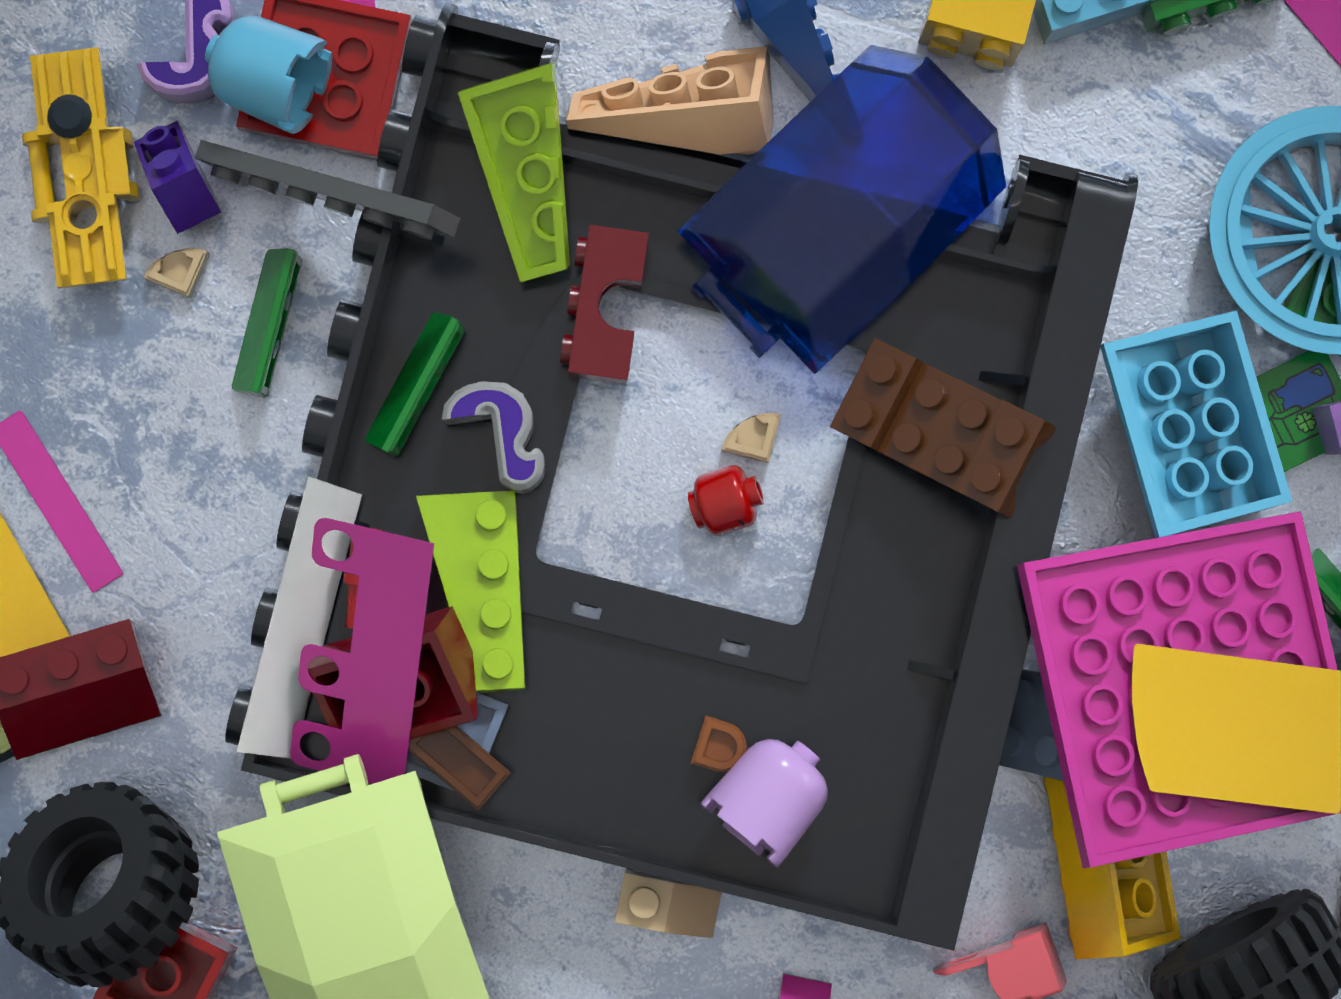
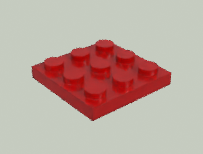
M264 0L261 13L262 18L327 41L323 49L332 52L331 73L324 95L314 92L311 102L305 110L312 113L313 117L300 132L295 134L288 133L240 110L236 123L237 129L377 159L384 124L394 105L405 44L412 23L411 15L342 0Z

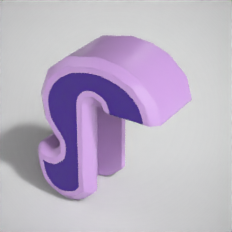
M185 0L186 62L137 63L142 80L161 98L174 103L189 104L211 99L215 95L209 83V63L205 61V52L211 38L216 34L218 35L221 30L225 29L236 19V12L230 0Z

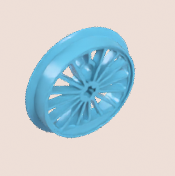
M1319 106L1298 110L1271 121L1253 133L1236 150L1222 171L1214 191L1210 209L1209 233L1213 258L1219 275L1231 297L1250 319L1271 335L1293 346L1318 353L1341 355V239L1339 242H1336L1333 234L1325 233L1329 225H1332L1334 233H1341V186L1335 207H1333L1325 145L1341 146V106ZM1308 146L1313 147L1321 205L1290 151ZM1274 159H1278L1307 209L1261 174L1260 170ZM1251 183L1299 220L1252 207L1250 202ZM1251 220L1299 234L1253 238ZM1305 245L1258 270L1254 249ZM1312 253L1276 299L1271 297L1261 286V278ZM1319 259L1304 317L1281 304ZM1328 265L1330 266L1337 324H1327L1313 320Z

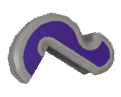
M485 381L469 384L455 391L444 404L442 414L444 425L492 419L499 479L502 485L511 491L515 490L516 493L521 494L531 492L538 487L545 475V457L539 448H535L531 452L524 450L534 431V417L523 393L507 383Z

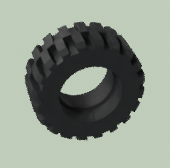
M114 782L94 783V787H91L89 784H83L70 788L69 795L64 796L60 793L45 801L47 807L40 812L34 810L24 820L27 825L20 834L15 832L8 842V847L11 849L7 858L1 857L0 927L5 930L6 939L14 948L53 976L61 978L68 984L79 987L89 984L95 988L111 985L113 978L119 982L125 981L137 975L136 969L141 966L150 968L161 958L158 954L166 946L172 948L180 937L176 932L182 922L188 924L193 912V907L189 905L191 898H197L199 879L193 875L199 871L197 853L192 849V840L187 832L178 825V822L147 796H144L137 789L128 785L118 786ZM123 853L119 874L108 893L90 909L72 916L75 896L86 876L102 861L116 854Z
M1299 889L1291 890L1286 894L1280 893L1271 896L1265 901L1249 905L1246 909L1223 918L1224 920L1215 925H1210L1200 931V934L1179 945L1178 949L1167 954L1163 958V962L1157 964L1153 968V973L1150 974V990L1155 999H1332L1341 988V930L1321 896L1309 889L1301 891Z

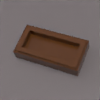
M458 726L409 739L408 751L477 811L483 807L511 774L508 769Z

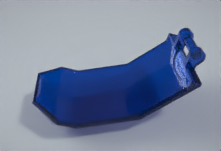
M870 45L677 231L711 266L691 289L700 298L705 295L752 344L749 349L758 358L762 357L781 339L816 374L908 287L1006 188L998 131L929 57ZM722 277L771 326L768 330H765L719 282Z

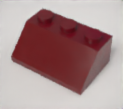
M453 606L425 614L410 739L471 722L478 717L473 650ZM352 637L322 647L350 653ZM317 656L309 662L308 672L316 683L328 686L338 680L339 669L330 658ZM312 692L327 725L342 729L345 700Z
M131 619L0 657V722L16 760L162 716L135 623Z

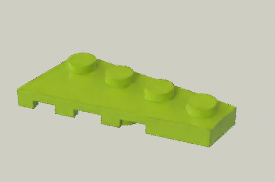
M555 62L458 92L520 282L566 270L570 266Z
M515 490L416 496L429 542L434 543L433 555L449 607L453 606L473 650L476 693L525 690Z

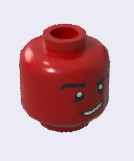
M737 465L727 466L698 476L694 482V490L688 492L690 510L699 529L706 528L715 536L750 527L757 519L756 506L764 504L762 489L757 477L748 478L745 472Z

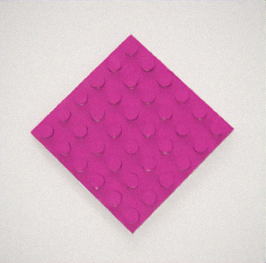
M1301 511L1017 565L1083 868H1091L1335 815L1333 813L1153 792L1149 789L1141 763L1134 725L1132 665L1135 644L1338 670Z

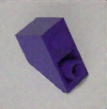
M178 121L167 126L154 127L142 138L134 141L150 188L177 234L221 213L214 192L198 160L194 158L195 154Z

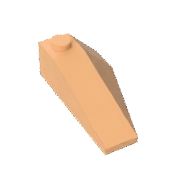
M768 46L726 50L704 56L706 64L679 71L677 64L661 68V75L641 83L634 78L628 77L573 93L566 118L568 129L719 155L734 153L749 155L758 151L769 150L773 128V106Z

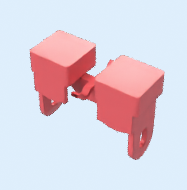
M1047 923L1018 931L1011 941L952 959L933 968L934 974L947 976L987 963L990 983L1000 999H1040L1062 992L1067 983Z

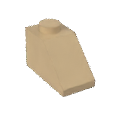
M625 869L615 923L663 933L713 938L722 892Z

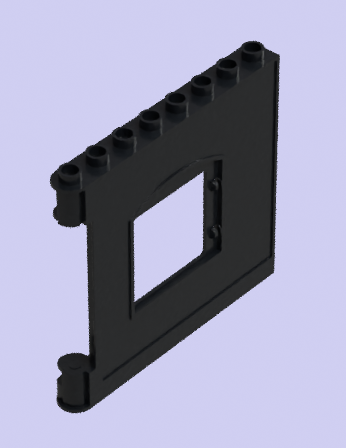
M445 3L438 20L415 15L405 44L402 72L422 78L412 114L393 109L390 110L380 139L377 166L397 172L392 193L434 204L461 219L454 237L434 232L432 240H428L403 231L404 223L394 221L391 229L363 219L364 212L362 211L355 234L352 261L372 266L363 304L342 299L336 309L328 339L327 356L347 361L338 400L320 395L315 396L304 429L302 452L322 457L317 476L318 480L362 494L354 522L355 525L382 529L384 532L429 542V538L416 496L511 491L503 486L499 479L492 419L444 425L442 422L444 404L455 391L466 385L485 381L507 383L523 393L534 417V431L524 450L531 452L533 449L539 448L545 457V475L540 485L531 492L524 494L516 493L525 690L480 693L509 705L490 755L508 769L511 774L479 811L456 792L418 777L430 818L954 951L1031 636L1017 565L1050 557L1132 219L1138 189V175L1126 173L1123 179L1120 180L1019 154L1007 186L997 225L712 153L568 129L567 117L559 115L570 266L566 270L520 282L458 92L555 62V67L557 68L560 40L458 15V6L450 3ZM589 225L649 233L641 289L617 287L618 289L862 350L865 355L874 338L973 387L1046 420L1055 426L1056 430L1049 440L1034 451L1016 486L1015 510L1011 518L848 437L805 613L798 624L789 625L540 561L536 554V548L580 380L579 378L569 377V364L560 363L564 334H574L576 316L567 315L571 285L581 286L583 267L574 266L578 237L588 238ZM438 312L451 316L460 321L464 326L465 332L399 456L393 457L368 444L365 441L366 435L431 314ZM291 491L286 500L278 528L277 549L289 552L303 493ZM349 543V547H348L346 559H348V558L350 557V543ZM434 555L432 558L425 614L449 607ZM344 572L341 574L323 646L352 637L353 629L344 627L348 584L343 583ZM267 587L261 596L252 628V646L264 648L278 594L276 589ZM573 602L596 609L602 608L600 619L597 620L571 613ZM722 639L743 646L749 645L748 658L720 651ZM241 684L237 690L227 722L226 743L239 744L253 690L251 686ZM311 692L304 720L328 726ZM705 715L737 726L744 734L747 750L756 742L766 739L779 740L790 747L796 741H799L820 758L815 768L825 778L828 788L827 801L821 812L778 868L773 867L768 862L766 857L770 852L767 849L758 856L722 826L724 821L717 816L720 811L718 808L712 814H709L700 805L701 801L728 772H717L690 763ZM308 732L300 740L301 751L309 759L321 761L329 756L330 744L322 734ZM245 753L241 766V771L285 782L318 772V770L299 766L289 758ZM345 784L324 792L342 796L351 793L350 784Z

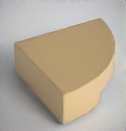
M184 248L171 252L161 259L154 261L143 278L191 298L210 253L197 248Z
M762 413L743 420L728 434L721 451L769 463L781 414Z

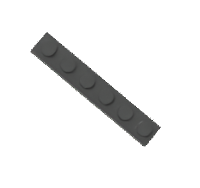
M200 140L194 157L212 166L210 175L223 181L238 185L240 178L243 177L249 179L247 186L271 195H276L278 188L287 190L285 197L309 206H314L316 198L324 200V208L348 217L353 216L355 209L363 211L364 220L390 229L394 221L404 223L403 231L428 240H432L434 232L454 237L461 219L431 203Z

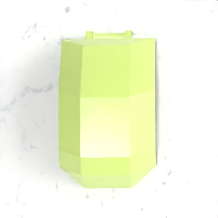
M356 754L344 758V764L280 784L276 780L260 784V792L267 817L217 832L254 959L270 999H490L454 899L424 800L421 782L416 771L369 785L360 755ZM350 784L351 793L287 813L285 812L284 803Z

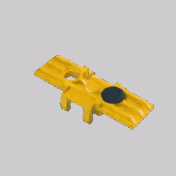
M94 47L30 56L38 126H36V131L23 133L22 142L23 146H27L29 151L35 209L31 211V219L34 223L50 224L57 288L127 280L117 199L139 201L140 195L138 184L130 181L128 174L126 149L134 147L132 131L123 127H109L100 49ZM60 144L66 199L54 202L48 146ZM88 207L96 208L97 218L94 224L85 229L74 227L72 220H77L79 213L83 209Z

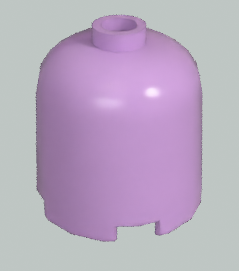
M766 739L752 745L707 794L700 805L709 814H712L718 808L720 811L717 816L724 821L722 826L758 856L767 849L770 852L766 857L768 862L773 867L778 868L823 809L827 801L828 788L825 778L815 768L820 758L799 741H796L790 747L779 740Z

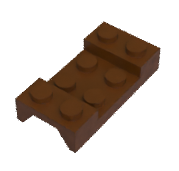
M874 338L829 426L1008 518H1011L1015 510L1016 486L1034 451L1049 440L1056 430V427L1046 420L973 387Z

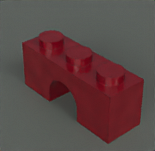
M589 225L588 238L578 237L574 266L583 267L581 286L571 285L567 315L576 316L574 334H564L560 363L569 364V377L627 385L634 331L614 328L607 324L601 317L599 305L603 296L614 288L631 287L641 289L649 233Z

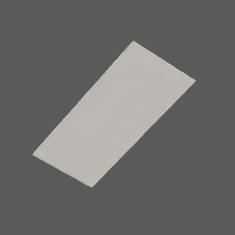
M308 476L237 752L291 759L290 749L293 726L296 722L304 720L311 694L310 691L302 688L298 681L301 650L308 644L323 646L342 571L322 567L314 562L311 554L314 526L321 518L354 524L362 494ZM339 530L327 532L322 538V548L325 554L336 561L346 559L350 537Z

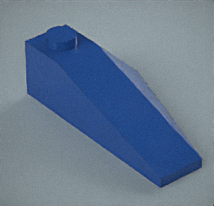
M731 0L740 23L748 20L755 37L763 46H768L770 55L849 149L859 147L863 135L845 82L840 73L833 75L829 67L834 65L835 62L828 33L824 32L821 27L815 29L813 20L817 19L814 6L818 5L817 1Z

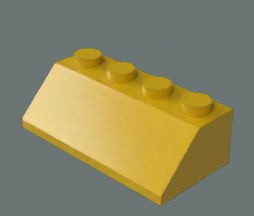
M1044 777V786L1048 793L1053 823L1052 834L1056 842L1061 871L1060 882L1065 895L1069 920V936L1073 944L1075 959L1125 957L1180 940L1181 935L1167 852L1083 868L1064 781Z

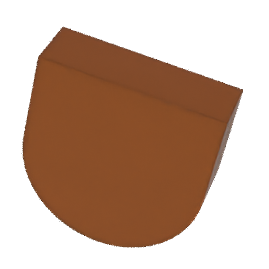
M705 715L690 763L717 772L729 771L747 750L744 734L732 723Z

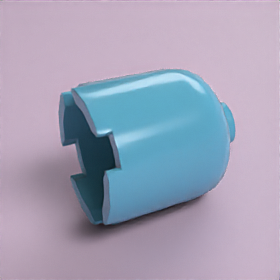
M249 15L233 20L220 35L216 34L211 38L206 48L205 61L209 63L208 77L210 87L217 98L237 110L288 133L295 134L300 132L313 117L312 113L305 110L310 104L314 92L320 95L325 93L331 73L333 55L331 51L323 49L327 44V41L262 17Z

